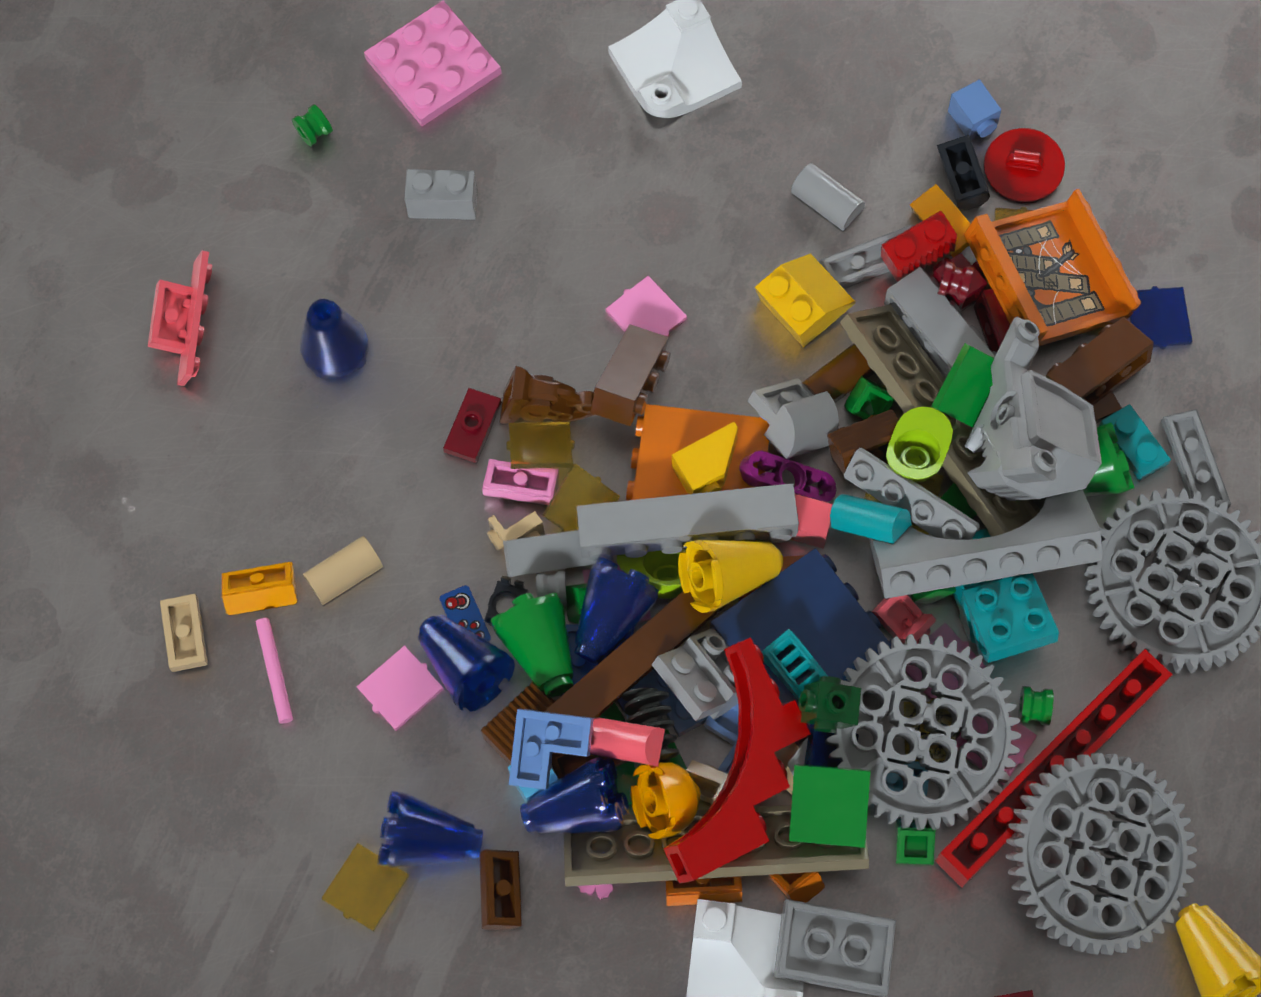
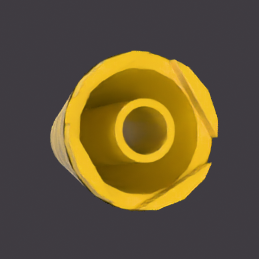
M697 539L686 542L684 544L687 547L686 552L680 553L678 558V573L684 594L691 593L695 602L690 604L701 613L713 612L774 579L780 574L783 566L781 551L771 542Z
M1193 903L1182 909L1178 913L1180 919L1176 922L1175 926L1201 997L1258 996L1261 993V957L1208 905L1199 906L1197 903Z

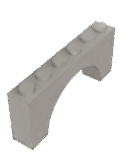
M1083 489L1045 497V504L1042 510L1032 520L1012 531L992 537L970 540L943 539L924 534L910 526L894 544L869 538L872 556L885 599L1103 561L1101 530Z

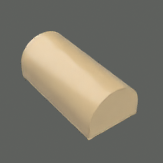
M362 536L303 573V576L322 605H325L383 568V565L365 536Z

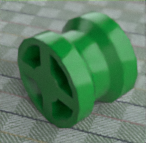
M315 104L308 107L307 113L303 116L297 115L292 118L296 131L310 147L317 143V138L321 135L327 136L333 132L330 122Z
M1022 686L1018 718L1021 723L1036 720L1041 725H1050L1054 702L1053 689L1045 688L1042 691H1033L1029 686Z

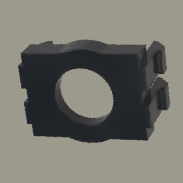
M502 576L501 581H497L494 593L489 599L488 610L484 619L488 625L492 626L491 619L499 614L496 610V605L501 598L511 597L515 599L520 595L529 593L528 589L524 587V582L515 580L514 585H512L511 578Z

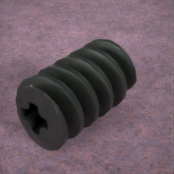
M647 687L633 689L622 694V698L627 701L624 710L630 716L627 719L628 723L658 727L665 730L674 726L673 720H664L662 718L663 715L672 711L671 706L660 705L661 701L669 698V692ZM664 733L659 762H670L671 758L679 755V749H672L667 746L677 740L676 735ZM634 763L635 769H637L640 765L643 764Z

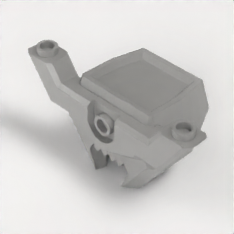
M1019 317L1013 319L992 362L993 385L990 387L986 403L965 444V447L973 453L984 452L982 456L985 460L982 465L967 472L976 486L986 489L990 493H995L999 497H1005L1009 501L1040 499L1085 489L1102 464L1093 405L1064 386L1032 370L1028 371L1039 348L1038 336L1040 331L1032 321Z

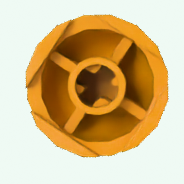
M659 762L658 767L643 764L634 771L633 776L639 775L637 785L631 786L632 807L640 827L648 826L652 832L648 834L650 838L661 839L676 835L694 821L700 801V789L684 768L672 762Z

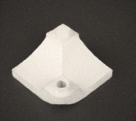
M675 0L667 4L666 9L645 26L626 38L608 46L609 55L637 101L650 115L661 118L678 117L742 88V80L730 62L712 25L711 16L701 0Z
M697 899L686 997H803L804 982L774 977L782 914L735 905V903Z

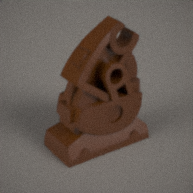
M515 366L503 391L499 423H514L519 418L533 423H542L544 419H551L556 423L581 420L595 415L590 413L594 392H576L575 388L554 380L551 376H531L526 369Z

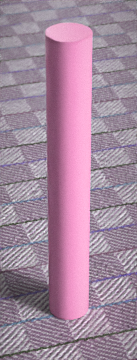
M261 618L255 623L280 724L293 721V715L270 619Z

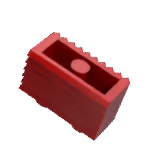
M939 211L882 244L881 257L898 282L919 267L925 269L926 265L931 266L932 261L937 262L938 258L943 259V256L949 255L950 251L955 252L957 233L944 213Z

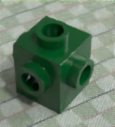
M820 676L817 682L804 685V690L799 698V709L802 711L801 722L814 724L815 731L835 733L837 728L845 729L857 726L861 688L842 685L840 678L831 676Z

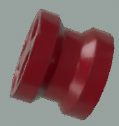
M946 261L937 294L942 296L951 294L955 295L957 300L965 301L974 268L969 266L959 268L955 266L954 262Z

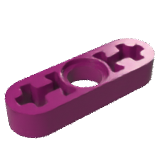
M756 451L744 457L740 463V475L751 486L763 487L785 484L782 480L783 470H788L794 476L795 494L823 502L831 501L836 495L837 487L835 480L829 473L765 451ZM758 462L757 467L766 472L758 475V469L753 467V464ZM818 482V488L813 486L805 487V485H812Z

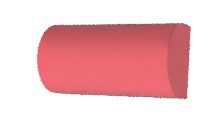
M596 717L593 722L590 754L658 767L665 729Z

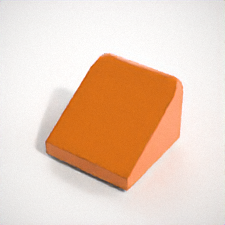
M819 872L769 875L789 900L807 903L825 888Z

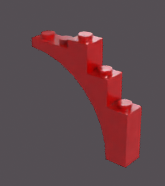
M751 637L724 649L734 676L739 705L738 739L733 763L724 786L707 813L686 834L663 848L679 884L694 881L769 842L766 834V823L763 817L755 811L754 806L790 788L787 781V770L782 761L777 759L774 752L811 734L807 727L808 723L801 722L802 711H800L796 701L781 703L779 688L775 681L769 677L763 664V654L760 648L753 643Z

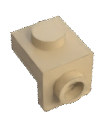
M535 511L504 530L494 515L488 518L490 531L487 532V535L497 550L504 548L503 541L545 535L543 521Z
M691 760L686 771L698 785L700 799L712 805L721 792L728 773L722 772L712 765H704Z

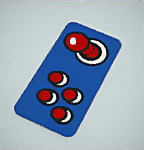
M464 585L440 596V602L462 651H468L491 640L490 633L469 586Z

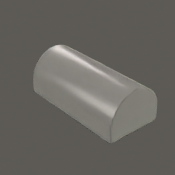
M812 163L804 167L798 174L791 188L792 194L842 231L865 208L863 200Z

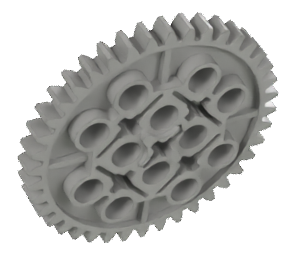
M1168 488L1164 498L1161 497L1157 490L1152 492L1150 501L1141 494L1137 499V505L1128 500L1124 506L1125 511L1117 508L1113 513L1114 519L1106 518L1103 524L1105 529L1100 528L1103 561L1089 563L1092 566L1087 567L1084 572L1085 576L1092 578L1087 581L1085 589L1094 591L1087 601L1090 604H1099L1094 610L1093 616L1105 617L1100 628H1113L1109 639L1113 641L1121 637L1123 639L1120 647L1121 651L1128 649L1130 646L1134 648L1133 659L1146 649L1165 668L1169 662L1173 663L1175 673H1179L1184 664L1187 665L1190 673H1194L1199 663L1205 671H1209L1213 661L1218 667H1222L1225 664L1226 657L1234 661L1239 656L1238 650L1245 653L1251 647L1249 642L1255 643L1260 637L1257 631L1261 632V543H1256V539L1261 532L1259 530L1248 532L1247 529L1252 521L1248 519L1240 523L1237 520L1241 512L1240 510L1228 514L1226 512L1228 502L1225 501L1219 507L1214 506L1215 496L1213 495L1206 502H1203L1200 491H1197L1193 498L1190 499L1186 489H1182L1179 496L1175 497L1172 489ZM1183 523H1192L1196 526L1198 532H1188L1184 528ZM1142 533L1146 535L1149 543L1138 542L1133 534ZM1215 540L1225 542L1230 551H1222L1217 548ZM1160 541L1161 545L1153 557L1154 560L1151 566L1147 567L1139 582H1137L1136 578L1145 565V559L1151 555L1155 546ZM1196 546L1202 548L1199 556L1193 553ZM1165 551L1176 552L1180 556L1181 561H1171L1166 556ZM1116 562H1127L1131 566L1132 571H1121L1117 567ZM1198 569L1209 571L1213 580H1205L1200 577ZM1178 576L1185 579L1183 584L1176 581ZM1225 578V581L1223 582L1221 588L1216 594V602L1214 604L1212 603L1210 608L1205 613L1204 617L1201 619L1200 617L1209 603L1208 599L1210 597V594L1216 590L1222 579ZM1148 580H1158L1162 583L1164 590H1154L1150 587ZM1230 587L1242 590L1245 599L1233 596ZM1180 598L1191 599L1196 605V609L1190 610L1185 608ZM1162 603L1168 606L1165 615L1158 611ZM1131 609H1141L1145 612L1147 619H1136L1132 615ZM1213 616L1225 619L1228 628L1218 627L1213 621ZM1163 627L1174 628L1179 638H1168L1163 631Z
M909 634L904 645L898 637H894L891 640V649L884 641L878 644V654L869 648L865 652L867 662L857 657L853 662L856 670L847 668L843 674L849 682L841 680V684L861 688L859 720L857 726L845 729L837 728V732L825 740V744L836 746V750L828 755V759L840 760L838 768L871 770L868 807L872 804L876 806L874 817L877 818L886 811L888 812V824L894 823L898 817H901L902 828L905 829L910 826L912 820H915L917 830H923L927 820H929L931 828L937 830L940 828L941 818L947 827H951L955 824V815L962 823L969 820L967 809L974 815L981 813L979 802L988 806L993 801L989 793L999 795L1003 791L997 781L1003 783L1010 781L1011 777L1004 769H1013L1016 767V763L1008 758V756L1016 755L1020 752L1018 747L1011 744L1012 741L1021 738L1020 733L1011 730V727L1017 725L1020 719L1009 717V713L1017 705L1005 703L1004 699L1012 692L1011 690L999 691L998 686L1004 678L997 677L991 679L990 675L994 666L990 665L982 669L980 665L983 656L980 654L971 660L969 658V646L959 653L957 652L956 640H953L947 647H944L942 636H938L934 643L930 644L928 635L923 634L917 644L914 636ZM914 665L918 667L922 673V680L920 682L911 681L906 675V666ZM944 673L953 674L957 678L958 688L956 690H950L944 686L942 682V675ZM928 687L932 688L931 694L937 696L930 704L926 703V696L920 693ZM872 693L876 695L880 702L879 709H867L862 701L863 694ZM901 701H908L914 705L916 709L914 718H907L901 714L899 710ZM937 709H945L951 714L952 723L950 726H943L937 721ZM888 711L889 722L894 724L895 727L890 728L884 736L883 725L877 723V721L881 720ZM979 716L986 720L988 724L987 734H980L973 728V717ZM920 724H924V730L930 733L924 739H921V733L915 730ZM960 728L961 738L967 740V743L958 749L956 747V740L951 739V736L956 734ZM859 729L868 730L873 736L872 746L864 747L860 745L856 740V731ZM894 737H902L908 742V754L901 755L894 750L892 745ZM931 745H939L944 749L946 759L943 763H938L931 758L929 754ZM968 752L976 753L981 758L982 767L980 771H975L967 765L966 756ZM915 759L919 760L921 767H925V770H928L921 772L917 777L913 776V769L905 765L911 764ZM888 773H896L901 777L903 788L900 792H895L887 786L886 776ZM926 780L932 781L938 786V799H930L924 794L923 784Z
M1092 753L1091 757L1089 755H1077V761L1075 758L1064 759V766L1052 765V774L1041 773L1039 775L1043 785L1039 783H1031L1029 785L1034 796H1021L1020 799L1027 806L1026 809H1014L1016 816L1021 819L1020 823L1009 824V828L1017 832V837L1006 840V843L1016 847L1015 852L1006 855V859L1016 861V866L1009 869L1008 874L1019 876V880L1011 886L1012 889L1024 891V894L1018 899V903L1024 905L1031 904L1026 912V916L1031 918L1039 917L1035 926L1038 929L1044 930L1048 928L1047 937L1052 939L1059 938L1060 945L1068 947L1072 945L1073 950L1084 952L1086 949L1087 953L1098 955L1101 952V954L1113 955L1114 950L1119 953H1127L1128 947L1139 949L1141 948V941L1151 943L1153 941L1151 931L1160 934L1165 932L1161 921L1175 922L1170 910L1181 911L1183 909L1177 899L1178 897H1189L1190 895L1183 888V883H1194V879L1186 874V870L1195 868L1197 865L1193 861L1187 860L1188 855L1197 852V848L1187 846V841L1192 839L1195 833L1184 831V827L1191 822V819L1179 816L1185 805L1182 803H1172L1177 792L1171 790L1164 791L1168 781L1166 779L1155 780L1157 771H1144V763H1131L1130 757H1119L1118 759L1117 754H1106L1104 757L1103 753ZM1098 784L1102 788V797L1099 801L1095 797V789ZM1132 795L1136 801L1133 811L1129 808V799ZM1055 810H1057L1060 816V822L1056 828L1051 821ZM1095 811H1102V812H1108V811H1110V813H1111L1112 815H1115V818L1122 819V820H1125V821H1128V822H1124V821H1113V822H1112V819L1107 818V815H1104V814H1101V813H1098V812H1095ZM1089 821L1093 825V834L1090 838L1086 834V826ZM1123 832L1127 837V843L1124 848L1120 845V836ZM1065 837L1072 841L1071 848L1064 844ZM1156 843L1160 847V854L1157 859L1153 853ZM1046 847H1048L1051 853L1050 861L1047 865L1044 864L1042 859V853ZM1089 848L1099 849L1104 854L1114 856L1115 858H1105L1099 852L1089 850ZM1080 858L1084 861V871L1081 875L1077 872V862ZM1133 859L1139 862L1138 869L1132 865ZM1114 869L1118 873V880L1115 885L1111 882V873ZM1149 879L1151 891L1147 896L1145 893V883ZM1071 883L1084 886L1092 885L1097 891L1115 896V898L1097 894L1094 896L1089 890L1071 885ZM1073 895L1075 898V907L1074 910L1070 913L1067 907V903L1069 897ZM1107 906L1109 910V917L1107 921L1104 923L1102 920V911L1103 908Z

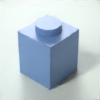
M979 79L951 94L948 112L964 135L969 134L972 140L978 136L986 137L997 128L1001 108Z

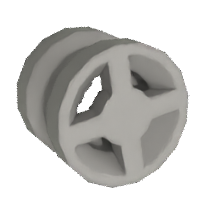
M558 571L555 575H546L544 572L536 573L537 597L557 593L563 607L567 606L565 571Z

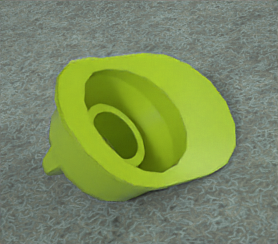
M917 407L904 413L897 422L887 447L886 459L893 471L916 483L924 482L933 477L942 467L952 441L953 429L949 419L944 413L931 407Z
M683 549L681 552L674 554L662 553V550L650 551L646 555L636 558L627 557L625 554L617 555L616 561L620 569L627 575L641 580L648 592L653 596L662 599H673L683 592L678 573L679 554L686 552V550Z

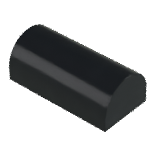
M969 134L937 145L957 207L961 210H969L986 203L990 198V193Z

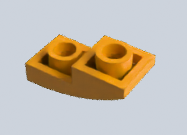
M937 184L909 204L921 221L939 211L944 213L957 233L955 252H949L953 258L969 246L964 233L971 223Z

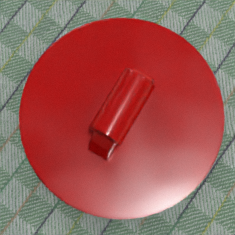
M1017 128L1006 131L993 140L985 154L984 171L990 185L1003 197L1017 202H1034L1049 196L1057 189L1064 176L1065 160L1060 147L1050 136L1035 129Z

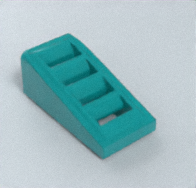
M790 629L785 631L762 651L764 663L798 701L801 692L804 690V685L817 682L820 676H828ZM788 646L792 651L779 661L776 656ZM799 658L802 663L789 673L786 667ZM806 670H809L812 675L798 685L795 680Z

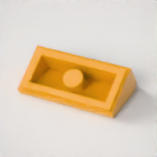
M285 562L222 573V600L226 613L228 615H235L296 604L297 592L293 563Z

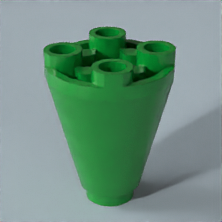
M1112 423L1097 427L1102 464L1087 487L1083 489L1085 496L1118 494L1134 489L1129 473V465L1123 450L1119 449L1117 435Z
M532 593L520 595L512 601L514 607L494 616L490 622L498 638L541 691H544L548 698L560 696L574 686L571 680L574 675L562 602L557 593H550L536 598L533 597Z

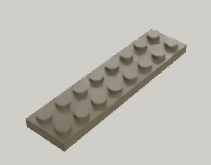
M891 304L848 313L840 321V324L903 412L906 413L910 409L922 406L931 407L945 379ZM944 413L951 423L953 434L942 466L946 470L948 477L964 495L970 508L977 513L987 527L990 536L1012 531L1032 520L1041 511L1033 499L1009 501L1005 497H999L995 493H990L986 489L976 486L967 472L982 465L985 460L982 456L984 452L973 453L965 447L973 427Z
M791 805L754 807L755 811L763 817L766 823V834L769 842L698 879L869 869L867 841L865 848L789 841ZM697 810L694 821L686 829L676 835L661 839L650 838L648 834L652 832L648 826L640 827L635 814L563 818L565 886L677 880L663 848L686 834L708 810Z

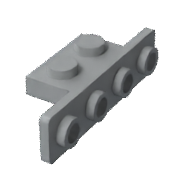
M859 448L854 453L844 473L845 479L883 504L907 509L911 515V522L934 537L953 540L973 539L979 529V523L913 480L895 473L888 464L865 449Z

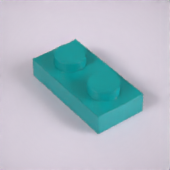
M1130 404L1100 422L1099 426L1112 423L1117 435L1119 449L1123 450L1129 468L1139 482L1165 467L1171 461V458Z

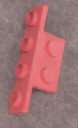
M204 250L200 252L194 261L190 287L164 280H159L156 284L147 347L181 354L177 385L185 386L191 377H196L200 365V358L195 356L196 347L200 346L204 335V326L200 325L201 314L204 315L207 308L208 295L204 294L205 284L209 283L212 274V264L208 263L209 252Z

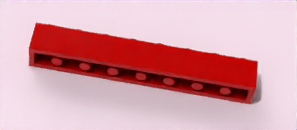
M1144 649L940 852L935 862L963 888L1006 844V840L1012 838L1017 833L1009 828V824L1020 823L1021 821L1014 813V809H1026L1027 807L1020 799L1021 796H1034L1029 785L1031 783L1043 785L1039 775L1041 773L1052 774L1051 766H1064V759L1075 758L1077 761V755H1089L1091 757L1092 753H1097L1168 681L1172 673Z

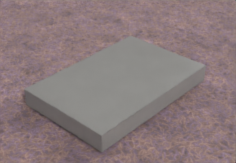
M786 899L783 901L774 977L886 997L889 990L896 920Z

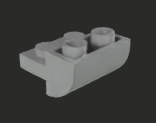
M798 378L754 390L748 399V402L755 408L758 415L770 424L764 436L774 445L776 451L786 459L829 446L827 434L837 431L839 426L837 407L830 394L826 391L813 395Z
M714 628L689 637L682 647L657 656L652 663L654 669L695 721L709 715L712 719H716L738 704L734 676L724 651L728 645Z

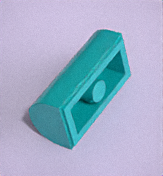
M841 494L835 499L830 513L831 528L894 544L912 525L911 515L907 509L846 494Z

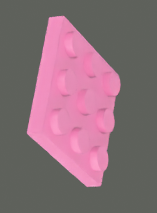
M444 0L364 52L367 62L422 127L502 74L500 65Z

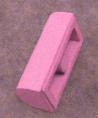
M489 459L482 488L483 496L554 506L558 488L559 469Z

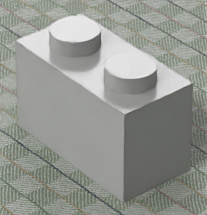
M407 169L404 200L409 218L476 220L478 189L474 171Z

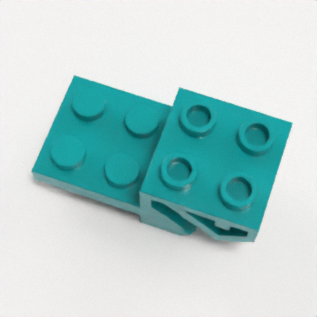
M986 528L977 531L973 539L991 536ZM1033 573L955 586L956 592L953 593V596L960 610V621L968 640L977 645L978 654H981L987 663L1058 641L1059 630Z

